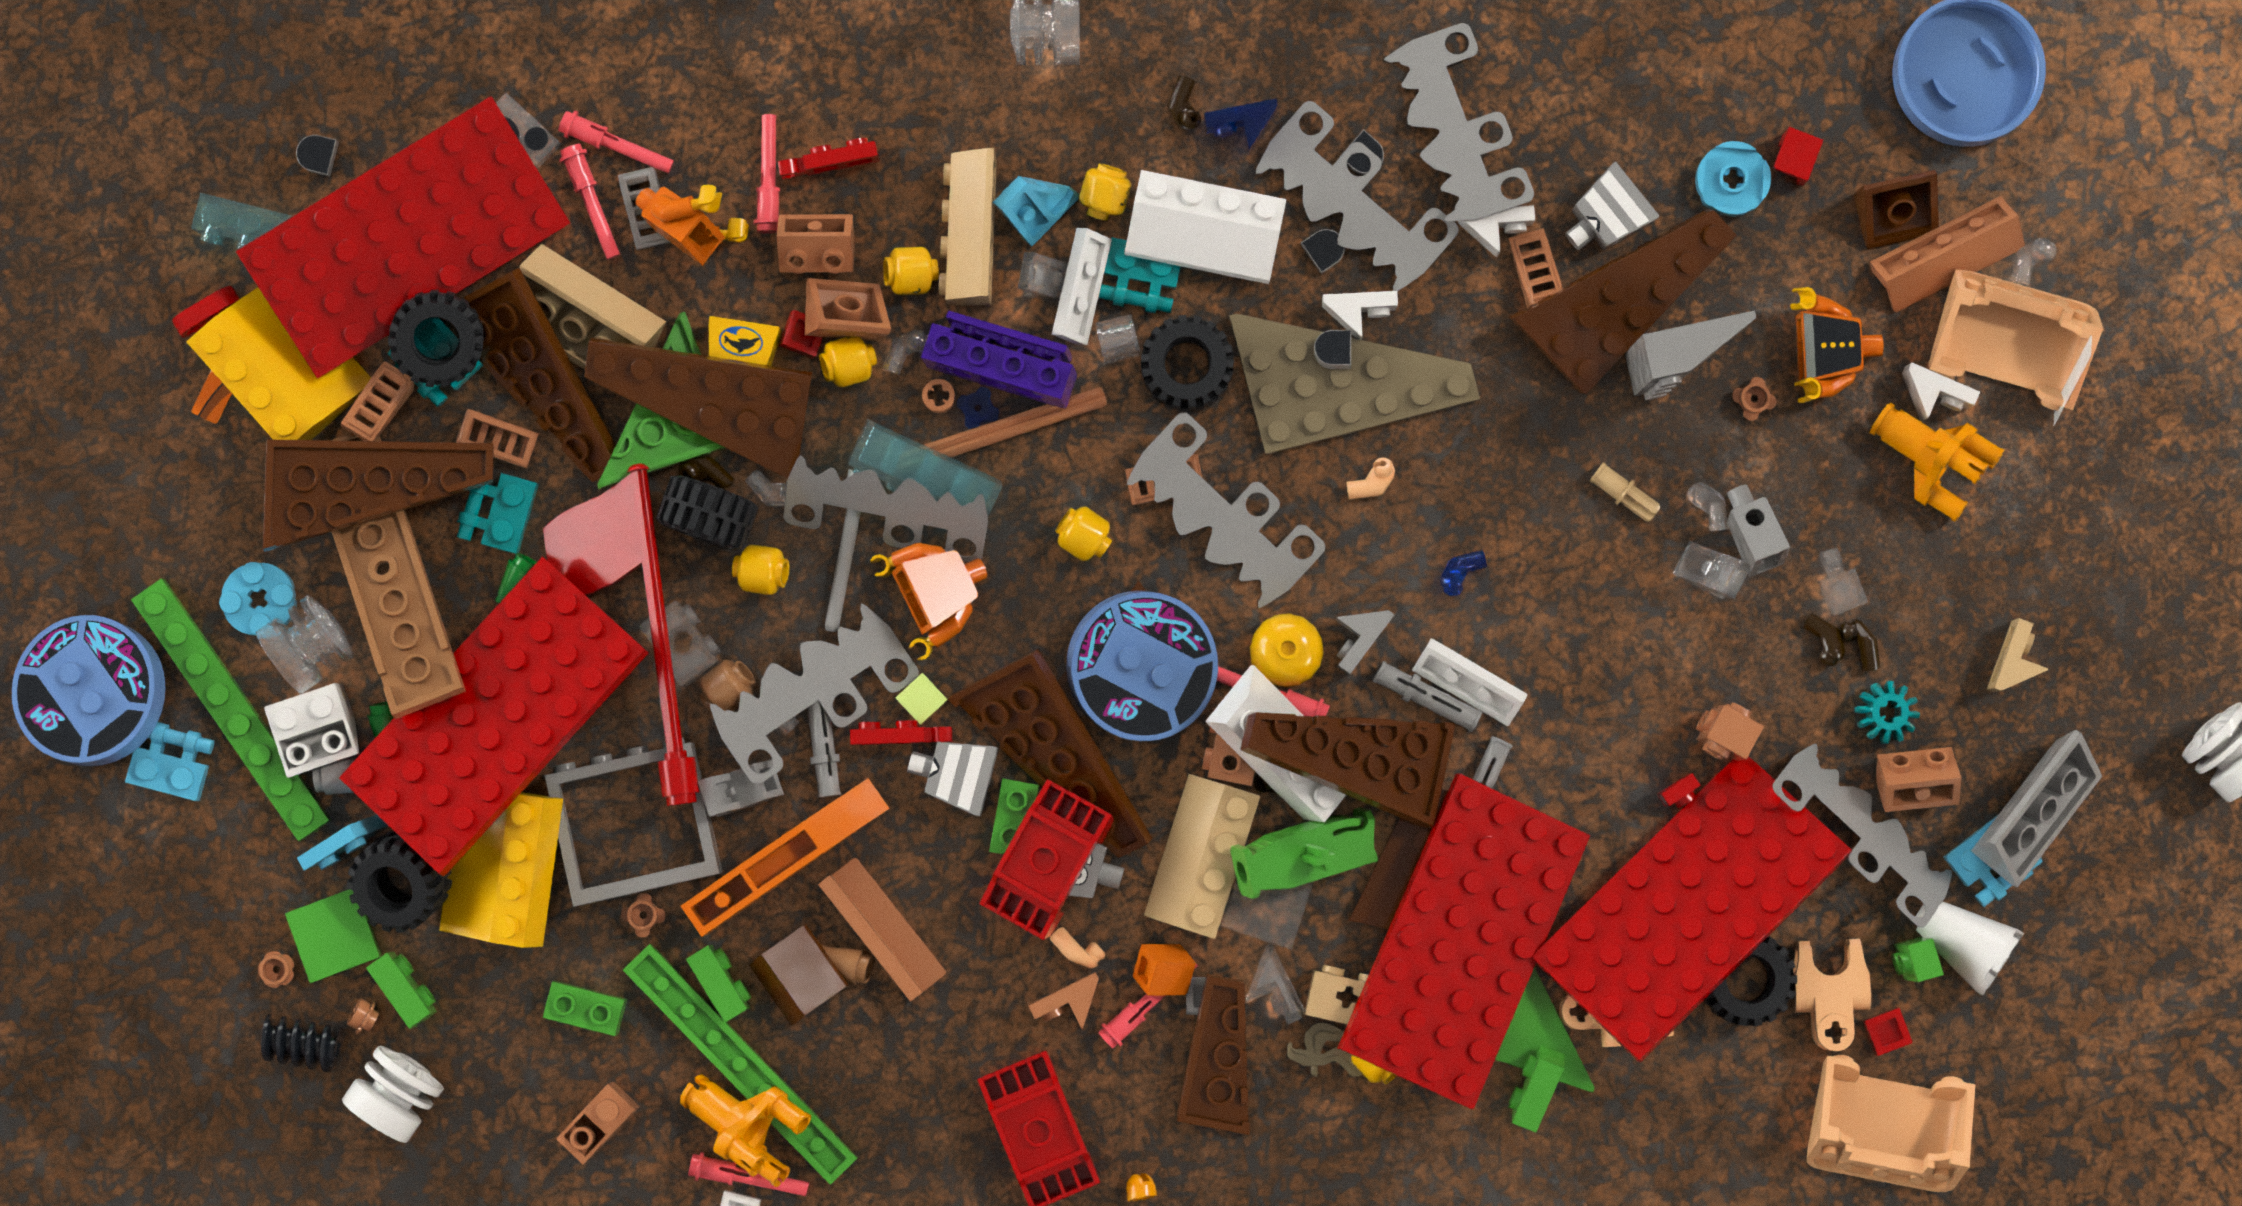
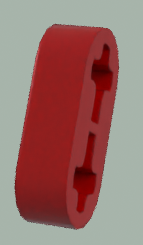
M226 286L177 314L172 319V323L181 338L189 337L197 333L213 317L240 300L233 286Z

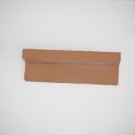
M1999 196L1870 261L1872 273L1887 289L1893 311L1899 312L1950 286L1956 269L1978 272L2023 249L2025 243L2019 216Z
M857 858L851 859L838 871L829 875L818 884L910 1002L946 974L944 967Z

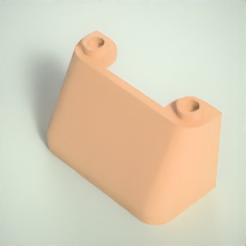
M1956 269L1949 287L1928 363L1929 370H1933V372L1952 380L1955 379V376H1963L1965 371L2035 390V394L2041 399L2040 403L2043 406L2058 411L2064 402L2061 391L2092 335L2091 357L2064 407L2073 410L2101 337L2103 326L2098 311L2086 303L1974 271Z
M1827 1055L1822 1066L1808 1143L1807 1163L1813 1168L1926 1191H1951L1956 1187L1970 1166L1975 1084L1966 1083L1961 1078L1953 1076L1942 1078L1931 1089L1860 1075V1066L1849 1056Z

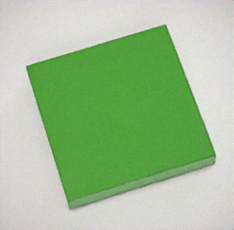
M353 890L343 891L285 913L310 983L317 982L382 956L371 924L368 923V916L364 915L361 917L357 912L360 908L357 903L352 904L349 896L353 894Z

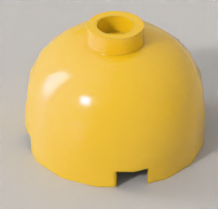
M1291 613L1274 615L1263 621L1254 632L1249 648L1252 665L1272 684L1283 688L1299 686L1311 679L1319 669L1324 654L1322 638L1316 627L1304 617Z

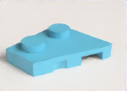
M1018 176L1002 191L993 203L1022 239L1032 247L1079 199V193L1070 186Z
M376 814L349 824L297 857L304 871L315 866H319L321 871L341 861L340 854L345 851L347 854H350L367 844V839L389 826Z

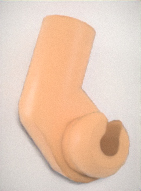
M1384 457L1378 458L1373 463V468L1365 480L1346 482L1348 500L1376 497L1384 494L1395 475L1392 461Z
M1064 927L1057 929L1050 937L1052 943L1069 961L1089 969L1099 966L1098 962L1105 958V952L1096 942H1091L1084 949Z

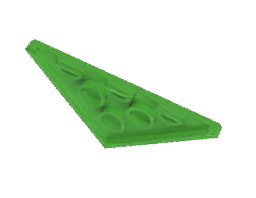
M682 312L678 315L662 349L701 355L686 313ZM636 403L597 486L601 490L616 485L630 474L627 473V470L633 464L642 463L647 465L650 469L647 470V474L725 449V447Z
M1534 967L1495 1060L1523 1069L1530 1054L1536 1056L1540 1045L1565 1054V1068L1559 1082L1593 1093L1595 1087Z

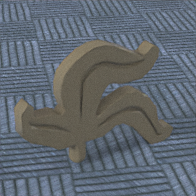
M1323 1022L1310 1027L1304 1036L1305 1050L1293 1048L1291 1042L1287 1044V1056L1303 1066H1310L1313 1077L1318 1075V1065H1326L1332 1061L1339 1063L1352 1077L1362 1075L1352 1063L1351 1055L1337 1049V1047L1321 1054L1324 1043L1327 1040L1340 1042L1344 1031L1331 1024Z

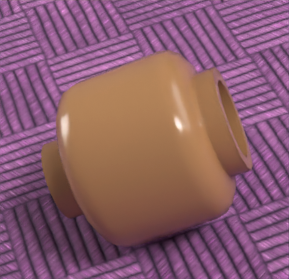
M724 659L700 679L702 693L699 696L704 706L710 711L711 703L716 704L724 711L730 710L735 712L739 709L740 693L745 691L754 695L753 685L756 681L750 669L743 662L738 660L733 662L732 660Z

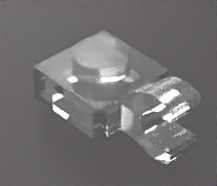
M1831 548L1819 553L1828 578L1820 580L1818 583L1830 615L1835 616L1868 603L1856 569L1852 568L1844 571L1838 548Z

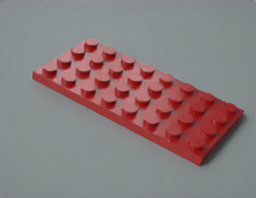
M489 96L235 252L318 379L388 336L394 315L407 299L410 300L417 293H428L431 290H439V292L443 293L450 291L456 294L570 224V221L493 97Z
M542 556L453 653L466 692L398 719L393 718L343 772L339 779L435 871L445 876L649 652Z
M1749 756L1746 760L1737 761L1732 759L1693 800L1684 806L1532 956L1536 964L1639 1063L1791 915L1852 852L1851 848L1808 809L1804 807L1801 811H1795L1790 808L1774 792L1772 785L1775 779ZM1782 787L1784 795L1789 800L1798 801Z
M1455 774L1337 1049L1459 1105L1474 1110L1536 965L1532 956L1544 945L1590 835L1465 775Z

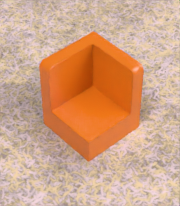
M1141 944L1133 978L1148 996L1186 995L1196 962L1180 944Z

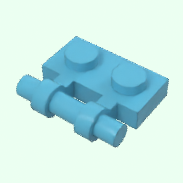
M157 722L154 730L148 737L151 739L150 748L138 747L133 752L125 783L193 801H200L209 765L195 761L198 752L209 755L212 753L214 740L203 738L199 732L189 730L187 733L169 729V724ZM166 743L183 747L182 757L164 754Z
M1997 816L1943 856L1966 887H1969L1978 879L1985 888L1977 893L1975 898L1982 907H1985L1994 899L1996 901L2002 899L2007 895L2006 890L2012 886L2001 876L1997 879L1994 878L1990 873L1992 868L1971 852L1972 848ZM2041 858L2037 861V863L2034 865V867L2031 869V871L2028 873V875L2025 877L2023 881H2025L2034 874L2032 870L2043 862Z

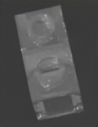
M675 600L665 607L673 675L680 687L686 688L720 662L716 655L721 653V650L710 634L705 637L702 636L696 627V624L701 621L689 604L682 606L680 602ZM647 619L639 627L653 646L650 620ZM688 632L693 639L692 647L687 652L679 653L674 647V640L678 634Z

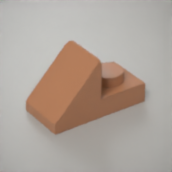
M1094 972L1030 1004L1029 1008L1034 1019L1043 1016L1045 1022L1065 1013L1063 1005L1069 1003L1081 1029H1083L1099 980L1097 973Z

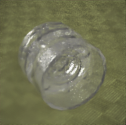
M1026 0L1013 1L1010 11V34L1017 66H1026L1027 49H1034L1035 66H1041L1044 49H1052L1055 65H1080L1079 0H1052L1051 4H1044L1043 0H1034V4H1026Z
M306 595L300 600L307 616L296 606L288 608L290 619L294 624L291 628L281 619L274 618L256 631V636L269 659L286 681L300 694L307 692L323 680L322 673L317 665L320 661L332 671L340 668L333 652L344 662H349L355 657L342 626L327 608L321 606L311 595Z

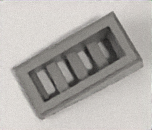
M654 167L618 175L636 250L671 243L659 233L646 236L641 235L640 230L651 228L646 220L638 221L637 216L641 215L643 210L634 206L633 202L643 189L632 192L630 189L631 185L649 181L650 187L648 188L657 192L660 189Z

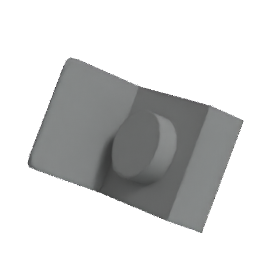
M1387 610L1337 617L1335 620L1358 637L1356 642L1349 638L1336 656L1341 659L1337 668L1349 676L1393 618L1394 614Z

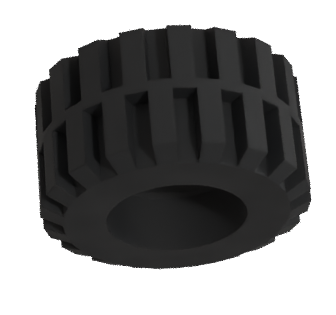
M431 290L428 293H417L415 297L410 300L407 299L393 317L388 337V346L391 349L390 355L393 362L396 361L400 372L403 375L405 373L411 377L410 380L417 384L420 381L426 383L427 387H434V385L450 386L451 382H459L465 378L467 373H471L476 367L478 359H480L484 338L483 326L478 318L479 315L475 309L468 305L469 302L463 297L460 299L454 296L455 293L447 291V293L439 292V290ZM427 318H443L455 326L459 335V343L452 355L443 359H432L423 355L416 348L414 343L415 329L419 323Z
M1178 315L1177 319L1171 320L1169 318L1163 321V325L1160 327L1156 326L1144 343L1141 354V373L1147 390H1150L1152 393V397L1156 401L1164 403L1165 407L1169 409L1177 408L1180 409V412H1188L1191 409H1196V411L1202 410L1204 406L1214 404L1220 395L1225 393L1231 381L1234 366L1233 350L1231 344L1227 341L1225 333L1223 331L1220 332L1212 321L1206 322L1202 320V317L1194 315V318ZM1183 343L1195 344L1207 353L1209 369L1201 381L1194 384H1181L1170 378L1165 368V359L1168 352L1176 345Z
M678 475L670 477L656 519L661 525L690 537L728 550L742 551L746 545L759 508L752 501L742 496L689 477Z
M394 830L387 832L384 836H380L358 854L354 859L355 863L349 868L348 874L352 877L347 881V889L353 890V894L349 896L352 904L357 903L360 908L357 912L361 917L367 915L370 918L369 924L374 927L377 924H381L382 930L387 932L395 928L397 933L405 932L409 928L413 930L420 926L446 901L449 896L446 892L452 886V880L447 879L452 873L451 870L445 876L440 875ZM387 867L401 871L408 878L412 886V895L405 894L393 886L388 877Z
M1768 936L1749 955L1760 960L1767 972V984L1759 997L1751 1001H1742L1735 998L1730 993L1727 980L1725 979L1704 1000V1003L1710 1006L1711 1011L1716 1016L1737 1025L1760 1026L1764 1022H1772L1777 1019L1776 1015L1787 1010L1789 1006L1786 1004L1789 999L1794 998L1796 993L1793 991L1794 983L1797 984V975L1793 973L1795 964L1793 959H1789L1787 955L1789 952L1786 948L1776 943L1777 940Z

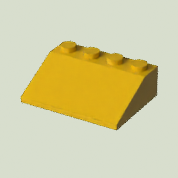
M258 287L213 317L186 341L273 440H312L357 400L372 378L356 359L352 357L317 379Z
M523 792L518 795L451 869L452 873L447 879L452 880V886L446 892L449 896L443 903L439 931L521 948L543 947L563 798Z

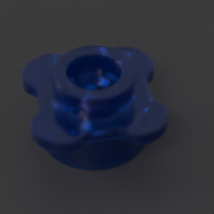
M980 387L977 389V392L971 393L968 396L961 395L957 399V407L963 411L966 418L964 423L969 429L979 427V424L986 421L994 422L999 416V410L993 406L990 400L991 392L988 388ZM980 405L981 411L976 412L974 407Z

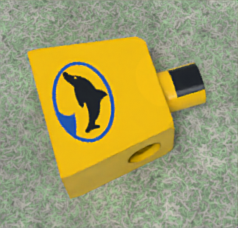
M709 316V356L772 366L782 337V330L779 326Z

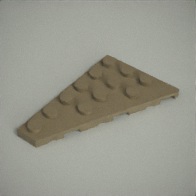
M1237 313L1229 315L1265 455L1480 400L1471 363L1351 338V369H1327L1317 362L1314 355V344L1317 337L1323 333L1322 331Z

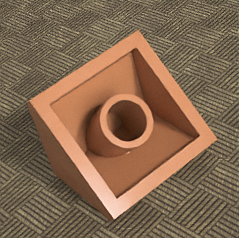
M807 279L804 336L828 338L860 337L866 341H877L890 334L891 326L879 284Z

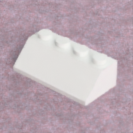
M1141 170L1124 255L1269 284L1286 199Z
M1250 665L1205 722L1302 819L1325 823L1344 799L1345 794L1240 750L1248 715L1262 712L1304 716L1254 665Z

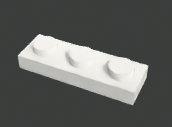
M1076 228L1052 335L1076 345L1088 344L1112 239L1088 228Z
M1432 638L1412 669L1415 673L1506 726H1509L1528 695Z

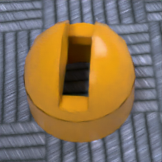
M1133 1174L1126 1183L1128 1202L1150 1199L1157 1196L1153 1178L1148 1174Z

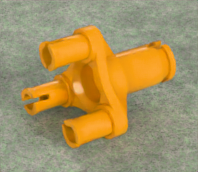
M1891 402L1882 410L1870 430V434L1873 436L1879 435L1881 441L1915 462L1913 467L1914 499L1924 506L1927 504L1931 505L1954 522L1961 516L1968 505V501H1964L1941 486L1942 481L1940 479L1947 468H1952L1976 485L1981 479L1980 476L1985 473L1987 468L1992 470L2005 449L1998 447L1977 433L1978 429L1968 422L1962 426L1947 430L1939 428L1935 431L1904 410L1898 411Z
M705 1075L696 1076L695 1082L700 1085L699 1090L689 1082L682 1092L680 1104L684 1108L690 1109L692 1114L718 1132L713 1147L714 1152L725 1160L731 1159L746 1170L749 1175L755 1176L760 1174L774 1187L780 1186L781 1182L777 1179L779 1178L784 1182L790 1173V1167L784 1165L767 1152L765 1139L773 1118H776L790 1128L792 1132L799 1135L809 1125L811 1115L788 1100L787 1093L777 1086L740 1102L720 1086L710 1082L709 1078Z

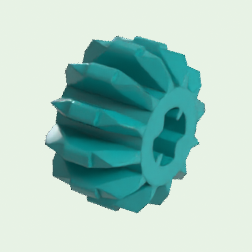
M1886 681L1884 690L1878 683L1871 684L1873 696L1866 692H1862L1859 695L1860 699L1867 706L1855 707V713L1865 714L1866 719L1857 722V726L1859 728L1871 726L1866 735L1868 739L1875 738L1880 732V743L1888 744L1891 735L1896 742L1904 740L1901 729L1909 733L1914 732V725L1907 720L1908 718H1919L1920 713L1909 711V706L1916 704L1918 700L1916 697L1904 699L1908 687L1903 685L1895 692L1894 681ZM1889 703L1891 705L1889 709H1894L1895 715L1888 718L1887 722H1885L1884 718L1886 716H1880L1879 710L1882 707H1886Z

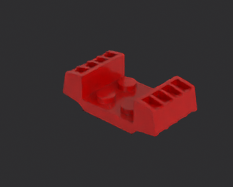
M1047 779L995 869L979 904L1042 940L1049 938L1064 913L1060 910L1096 844H1102L1114 822L1112 814Z
M1047 1051L977 1079L1028 1206H1046L1101 1183L1090 1152L1087 1151L1060 1085L1058 1074Z

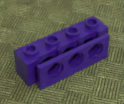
M949 310L946 318L951 326L950 328L932 323L921 355V359L927 368L1056 407L1067 408L1077 378L1076 370L1073 364H1070L1072 355L1067 345ZM958 332H961L962 334H965V335L970 336V337H973V338H969V337H966V336L959 335ZM993 342H995V343H997V344H999V345H1001V346H1003V347L993 345ZM1028 352H1029V353H1031V354H1033V355H1035V356H1037V357H1033V356H1030V355H1027V354H1028Z

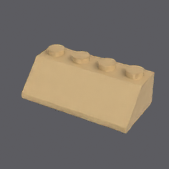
M981 148L951 153V163H944L943 185L950 186L949 200L942 201V222H948V236H941L940 258L947 259L946 273H940L939 295H945L947 305L991 307L995 204L993 201L996 195L997 169L994 148Z
M541 244L519 266L566 355L571 362L585 370L590 338L655 348L666 323L665 320L545 245Z
M1188 775L1144 916L1213 939L1216 938L1235 878L1230 849L1231 846L1237 844L1245 846L1260 800L1259 795L1195 775Z

